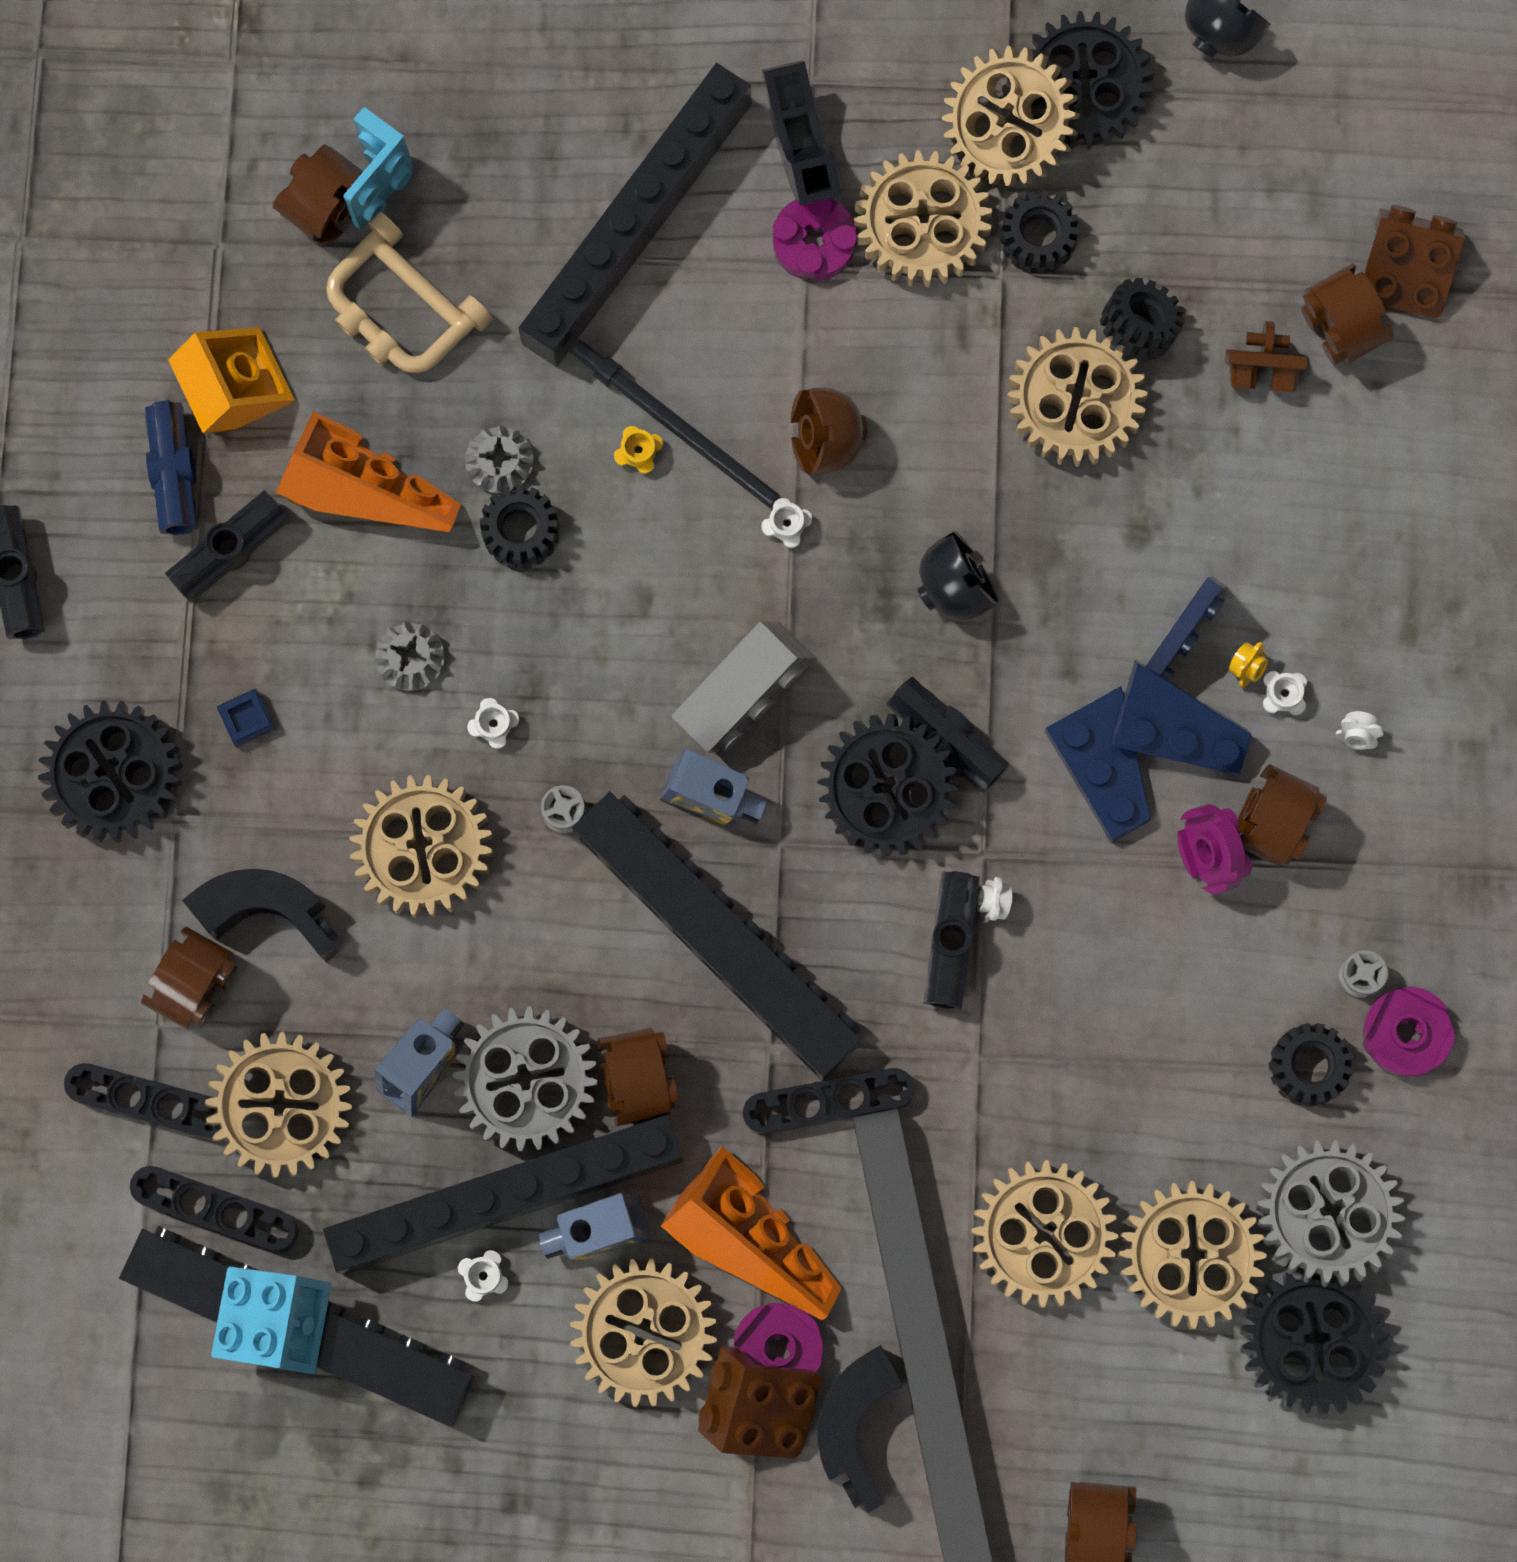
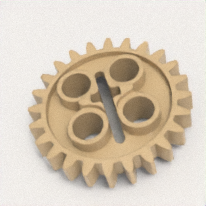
M1007 46L1004 58H1002L998 50L990 49L988 63L982 57L975 56V71L964 67L960 69L966 79L963 84L951 81L950 85L958 94L956 98H944V102L954 108L953 113L942 116V120L953 123L954 128L944 133V138L957 139L958 143L952 147L950 153L954 155L965 153L960 164L961 167L968 165L970 168L976 164L973 177L982 179L989 172V184L998 185L1003 176L1006 186L1015 187L1017 175H1019L1023 184L1029 185L1032 184V171L1040 177H1047L1045 167L1047 162L1058 167L1061 165L1056 152L1058 150L1071 151L1069 145L1063 140L1065 136H1076L1078 134L1075 129L1068 127L1070 120L1080 117L1079 113L1070 111L1068 105L1078 100V96L1064 93V90L1070 86L1072 81L1068 78L1056 79L1062 69L1060 65L1053 64L1045 69L1048 56L1040 53L1033 61V50L1024 47L1018 58L1016 48ZM1007 76L1011 82V90L1006 97L999 99L996 94V84L1001 78ZM984 96L995 105L1013 111L1014 116L1041 129L1042 135L1037 137L1027 129L1009 123L1006 117L981 105L979 102L980 98ZM1043 97L1047 103L1046 112L1041 118L1034 119L1031 114L1032 103L1035 99ZM986 114L990 119V128L985 135L979 137L975 131V124L980 116ZM1022 135L1026 141L1025 151L1020 156L1014 157L1010 151L1011 141L1014 137Z
M916 150L913 162H908L903 153H900L897 167H894L885 160L883 162L884 176L872 171L870 173V183L873 187L862 185L860 196L864 200H859L855 203V212L860 214V216L854 218V226L858 230H864L858 234L857 243L858 245L870 244L865 250L866 260L878 256V272L890 266L892 268L891 280H897L902 273L907 274V283L911 287L917 276L923 278L926 287H930L931 278L934 275H937L940 281L946 284L949 270H952L959 277L963 276L964 267L962 261L972 266L976 264L977 256L974 251H985L986 241L981 237L990 236L991 225L985 222L991 219L992 209L982 207L988 203V192L976 193L980 188L981 179L978 177L967 181L969 166L965 165L958 171L954 170L953 156L948 158L944 164L938 163V151L933 152L929 161H924L920 150ZM943 191L949 193L953 199L947 203H939L933 199L932 195ZM902 194L907 196L911 202L904 206H897L889 199L894 195ZM925 214L928 223H920L918 215ZM959 214L960 218L956 219L952 215ZM887 218H889V219L893 220L894 222H892L891 224H889V223H886L885 220H886ZM947 231L954 234L956 240L948 244L942 243L936 239L935 235L939 232ZM907 234L912 237L914 242L908 246H899L892 239L897 235Z
M1074 327L1071 339H1066L1061 330L1058 329L1055 333L1054 343L1051 344L1047 338L1041 336L1038 343L1040 351L1028 346L1025 350V357L1028 362L1017 359L1014 369L1020 375H1010L1008 383L1010 387L1016 390L1008 392L1006 402L1017 406L1010 409L1009 419H1022L1017 425L1016 434L1021 435L1027 432L1031 434L1027 442L1028 448L1034 447L1038 443L1042 444L1041 457L1043 459L1053 450L1057 452V463L1059 465L1063 463L1066 455H1072L1076 467H1079L1083 455H1088L1094 465L1098 462L1099 451L1102 450L1109 458H1112L1115 453L1114 442L1125 448L1129 442L1125 432L1130 434L1138 432L1140 425L1134 419H1142L1146 409L1138 405V403L1146 400L1147 391L1135 388L1143 384L1145 377L1144 374H1131L1136 368L1138 361L1137 359L1123 361L1125 354L1122 351L1125 348L1124 346L1119 347L1115 351L1110 349L1112 336L1106 337L1102 343L1096 342V330L1092 329L1087 339H1082L1078 327ZM1086 362L1089 368L1073 430L1067 432L1065 430V423L1081 363ZM1056 365H1063L1071 371L1072 375L1065 379H1059L1051 373L1050 369ZM1098 375L1106 376L1112 381L1113 386L1108 389H1100L1093 384L1092 378ZM1047 404L1054 405L1059 408L1062 415L1055 419H1049L1042 415L1040 408ZM1087 415H1095L1102 420L1103 426L1098 429H1090L1083 424L1081 419Z
M412 775L407 778V788L402 790L393 780L390 782L391 795L387 797L383 792L376 790L375 794L379 804L376 807L367 803L362 805L369 815L368 819H354V824L363 833L362 835L350 836V842L361 847V850L350 854V859L355 863H364L355 872V875L358 879L371 877L364 890L369 895L380 889L381 891L377 899L380 906H384L393 899V911L395 914L399 915L405 905H409L413 918L418 917L421 907H426L433 918L436 916L437 905L441 903L449 912H452V898L457 896L461 901L467 903L469 900L464 889L467 886L477 890L481 888L479 882L474 877L475 874H489V868L480 860L481 858L493 856V850L482 845L483 842L492 839L493 834L490 830H479L488 821L485 813L472 815L479 806L478 801L474 798L463 803L466 791L462 786L452 794L449 793L450 782L446 778L443 779L438 788H435L430 775H426L422 786H417ZM414 809L420 810L422 833L428 844H432L425 849L431 876L429 884L423 883L421 859L416 850L413 849L418 846L412 814ZM438 812H446L451 815L450 825L442 831H434L429 828L431 817ZM402 819L408 823V829L402 837L390 838L386 836V828L391 821ZM446 854L456 856L458 858V865L453 872L441 874L436 871V862L441 856ZM410 862L414 864L412 877L406 881L394 880L392 878V871L398 863Z
M280 1032L276 1044H270L268 1037L264 1033L260 1036V1047L256 1049L247 1039L244 1040L243 1049L245 1054L242 1057L232 1050L227 1054L233 1064L231 1068L220 1064L216 1066V1071L224 1078L223 1081H209L208 1084L211 1090L219 1093L218 1097L205 1100V1106L217 1109L216 1114L206 1119L207 1124L220 1125L221 1127L212 1137L213 1141L227 1139L229 1144L225 1148L223 1155L226 1157L236 1151L240 1153L241 1156L237 1164L238 1168H242L249 1160L255 1162L254 1175L256 1176L260 1174L264 1165L270 1166L273 1179H277L281 1166H286L292 1177L296 1176L297 1163L302 1162L311 1171L314 1169L312 1155L316 1154L324 1160L328 1159L329 1153L324 1144L327 1142L339 1146L341 1140L333 1130L347 1129L349 1125L348 1122L338 1117L339 1113L352 1109L351 1104L341 1102L339 1098L350 1091V1086H337L335 1082L343 1075L344 1070L336 1069L330 1071L327 1068L334 1057L332 1054L322 1059L316 1057L319 1043H314L308 1050L303 1049L302 1035H298L293 1045L286 1044L284 1032ZM251 1071H261L267 1075L270 1085L263 1093H252L246 1088L244 1078ZM303 1072L311 1076L314 1081V1089L311 1093L299 1095L292 1091L289 1080L295 1073ZM275 1094H281L285 1103L315 1102L319 1107L317 1110L286 1108L282 1116L278 1117L274 1116V1109L271 1107L240 1108L238 1102L240 1100L272 1102ZM251 1115L262 1117L267 1123V1133L261 1138L254 1139L248 1137L242 1129V1122L245 1118ZM300 1116L309 1120L312 1125L311 1136L305 1140L294 1139L289 1134L287 1128L288 1122L292 1118Z
M1044 1160L1040 1172L1035 1173L1031 1163L1026 1162L1024 1164V1176L1021 1177L1014 1169H1008L1007 1175L1010 1183L1006 1185L995 1178L992 1184L998 1194L993 1196L983 1193L980 1197L989 1206L988 1210L980 1209L975 1210L973 1213L976 1218L984 1221L983 1226L971 1229L970 1234L983 1237V1243L975 1246L972 1251L978 1254L986 1253L988 1258L978 1268L980 1271L990 1268L994 1269L996 1273L989 1284L993 1286L1004 1280L1007 1283L1004 1292L1006 1298L1013 1294L1016 1289L1021 1291V1305L1024 1306L1032 1295L1037 1296L1040 1308H1045L1048 1296L1052 1295L1059 1307L1063 1306L1065 1301L1064 1293L1067 1291L1075 1300L1081 1299L1079 1285L1082 1283L1091 1290L1095 1289L1097 1285L1091 1274L1094 1272L1106 1275L1108 1270L1100 1263L1101 1258H1114L1116 1254L1111 1249L1105 1247V1242L1118 1238V1234L1106 1231L1105 1225L1116 1220V1215H1103L1101 1211L1110 1201L1109 1198L1095 1200L1092 1195L1097 1190L1099 1184L1096 1182L1086 1188L1081 1185L1084 1177L1082 1170L1072 1179L1067 1177L1068 1169L1066 1163L1061 1165L1057 1173H1051L1049 1161ZM1046 1190L1055 1196L1057 1206L1053 1213L1042 1214L1033 1206V1196L1036 1192ZM1016 1204H1022L1034 1221L1042 1228L1048 1224L1054 1228L1051 1238L1072 1257L1073 1263L1071 1265H1067L1061 1259L1058 1252L1049 1242L1044 1241L1039 1245L1034 1240L1038 1232L1027 1219L1016 1211ZM1015 1221L1022 1226L1025 1235L1020 1244L1010 1245L1003 1241L1000 1235V1228L1004 1222ZM1077 1223L1086 1229L1088 1239L1085 1246L1076 1248L1066 1242L1064 1231L1067 1225ZM1046 1254L1055 1262V1272L1052 1277L1043 1279L1034 1274L1031 1267L1034 1256Z
M1190 1181L1186 1187L1185 1194H1181L1177 1184L1172 1183L1169 1185V1198L1166 1199L1157 1189L1152 1193L1155 1202L1154 1207L1147 1202L1141 1201L1138 1207L1144 1216L1139 1218L1130 1215L1127 1218L1128 1223L1135 1228L1134 1233L1125 1232L1120 1234V1238L1131 1244L1130 1249L1118 1252V1257L1130 1260L1131 1266L1123 1269L1120 1275L1134 1276L1136 1281L1127 1291L1128 1293L1140 1290L1143 1292L1144 1296L1138 1305L1140 1308L1151 1303L1156 1305L1153 1316L1155 1320H1158L1168 1312L1171 1313V1327H1176L1181 1318L1186 1317L1189 1329L1194 1330L1197 1327L1199 1317H1203L1205 1324L1210 1328L1215 1326L1216 1312L1224 1320L1228 1321L1232 1319L1229 1305L1232 1304L1241 1310L1247 1307L1244 1299L1241 1297L1242 1293L1257 1294L1258 1290L1249 1280L1250 1278L1264 1277L1265 1273L1254 1267V1261L1267 1258V1254L1255 1251L1253 1245L1263 1240L1264 1235H1250L1248 1229L1255 1224L1257 1219L1252 1217L1242 1220L1239 1215L1244 1210L1246 1204L1242 1202L1231 1208L1228 1205L1231 1192L1228 1190L1217 1199L1213 1197V1184L1209 1183L1202 1194H1198L1195 1182ZM1189 1215L1195 1216L1196 1219L1194 1250L1202 1252L1203 1259L1194 1264L1195 1296H1191L1188 1293L1190 1278L1189 1259L1181 1257V1252L1190 1246ZM1161 1221H1173L1180 1228L1181 1235L1176 1244H1166L1158 1236L1157 1230ZM1207 1221H1216L1225 1229V1240L1221 1245L1210 1244L1204 1238L1203 1228ZM1170 1265L1179 1271L1181 1282L1176 1290H1167L1159 1283L1158 1273L1162 1266ZM1209 1266L1219 1267L1225 1274L1226 1283L1220 1291L1211 1290L1204 1283V1272Z
M650 1258L646 1269L641 1271L635 1259H631L629 1272L625 1274L617 1264L612 1265L614 1274L612 1280L609 1281L601 1274L596 1275L601 1286L598 1292L591 1288H584V1292L591 1299L589 1305L575 1304V1308L584 1314L583 1321L570 1322V1326L582 1331V1337L574 1339L570 1344L573 1347L584 1348L585 1351L575 1362L577 1365L590 1363L592 1366L584 1377L587 1381L593 1380L598 1376L603 1379L599 1385V1393L603 1394L611 1386L616 1388L614 1401L617 1403L623 1399L626 1393L631 1394L633 1407H638L642 1395L648 1396L652 1407L657 1406L658 1393L664 1392L671 1402L675 1401L673 1387L679 1385L682 1389L689 1392L691 1388L686 1377L689 1374L698 1378H703L704 1376L696 1366L698 1361L712 1362L713 1358L703 1351L704 1345L717 1343V1338L705 1334V1329L717 1323L716 1319L703 1318L702 1315L712 1304L710 1301L697 1303L695 1298L702 1290L701 1285L699 1284L687 1289L685 1284L689 1274L685 1271L678 1278H672L673 1265L671 1263H668L662 1272L659 1273L656 1272L654 1259ZM627 1291H637L643 1296V1308L636 1315H624L619 1310L618 1303L620 1297ZM670 1307L680 1308L686 1316L683 1328L674 1333L664 1330L660 1323L662 1313ZM612 1315L636 1326H642L645 1320L650 1321V1329L654 1333L676 1340L682 1344L680 1350H674L650 1339H646L643 1345H637V1336L635 1334L608 1324L606 1317ZM612 1333L623 1335L627 1342L625 1353L616 1359L607 1358L602 1351L603 1340ZM656 1349L666 1352L669 1357V1367L666 1372L657 1376L650 1375L644 1368L645 1356L650 1351Z

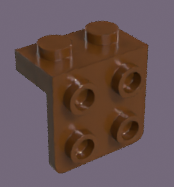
M1391 205L1390 210L1380 208L1375 223L1376 234L1364 274L1375 288L1385 307L1433 319L1440 317L1465 240L1463 229L1457 228L1458 222L1447 217L1433 215L1430 221L1415 217L1416 211L1407 207Z
M721 1346L717 1362L711 1369V1384L707 1399L699 1413L698 1431L721 1453L781 1458L798 1457L802 1452L821 1385V1376L814 1370L756 1365L737 1347Z

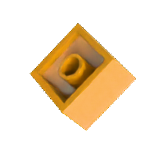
M260 327L195 332L168 359L202 433L236 430L290 405L295 400Z

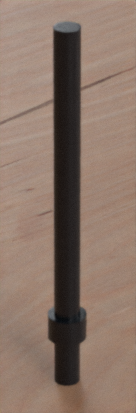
M578 339L571 347L570 353L594 371L593 376L606 387L610 385L615 387L768 508L773 506L780 494L623 373V367L610 356L604 358L581 339Z

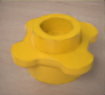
M636 426L625 428L622 433L621 447L614 452L615 462L620 466L630 465L636 467L641 474L652 472L655 467L653 460L656 452L663 448L662 438L657 434L651 435L649 432L638 429ZM639 446L643 451L636 453L634 449Z
M1246 642L1237 650L1232 658L1229 672L1240 678V687L1245 688L1251 680L1256 682L1265 672L1268 659H1266L1267 654L1263 651L1264 643L1258 642L1253 646Z

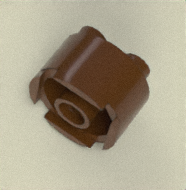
M324 144L311 157L304 153L294 162L290 169V175L293 176V179L288 187L283 189L276 197L273 208L283 218L318 244L328 246L344 233L337 227L347 218L352 220L344 200V194L362 174L363 170L331 146Z
M1350 264L1305 290V295H1303L1306 305L1301 307L1302 314L1312 330L1320 328L1327 340L1322 343L1324 352L1334 366L1340 362L1347 365L1394 338L1392 325L1390 324L1385 328L1382 325L1380 317L1387 312L1379 295L1363 272L1354 275L1356 270L1355 264Z
M1269 764L1260 774V777L1267 780L1262 789L1252 787L1237 818L1239 822L1238 833L1244 850L1281 867L1283 864L1288 865L1292 858L1298 860L1303 854L1310 838L1304 832L1310 819L1316 820L1321 814L1327 796L1319 793V787Z
M186 926L181 930L182 935L186 938L185 941L181 944L174 940L169 946L148 983L155 988L153 996L150 998L143 994L141 1004L181 1027L190 1030L194 1024L200 1028L205 1026L216 1006L210 1001L218 987L224 990L228 987L238 967L232 961L233 952Z
M646 1028L598 1038V1051L607 1050L604 1053L606 1062L600 1063L610 1112L620 1111V1114H617L614 1119L615 1126L651 1120L667 1114L669 1116L670 1108H674L675 1102H678V1094L673 1075L665 1076L663 1065L665 1064V1058H668L669 1055L664 1033H654L652 1028Z
M1071 1482L1067 1510L1068 1527L1065 1539V1562H1132V1552L1125 1551L1135 1550L1136 1522H1132V1516H1128V1514H1135V1486Z

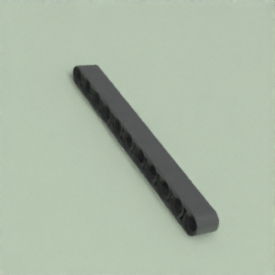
M896 1108L853 1117L943 1561L992 1562L898 1110Z

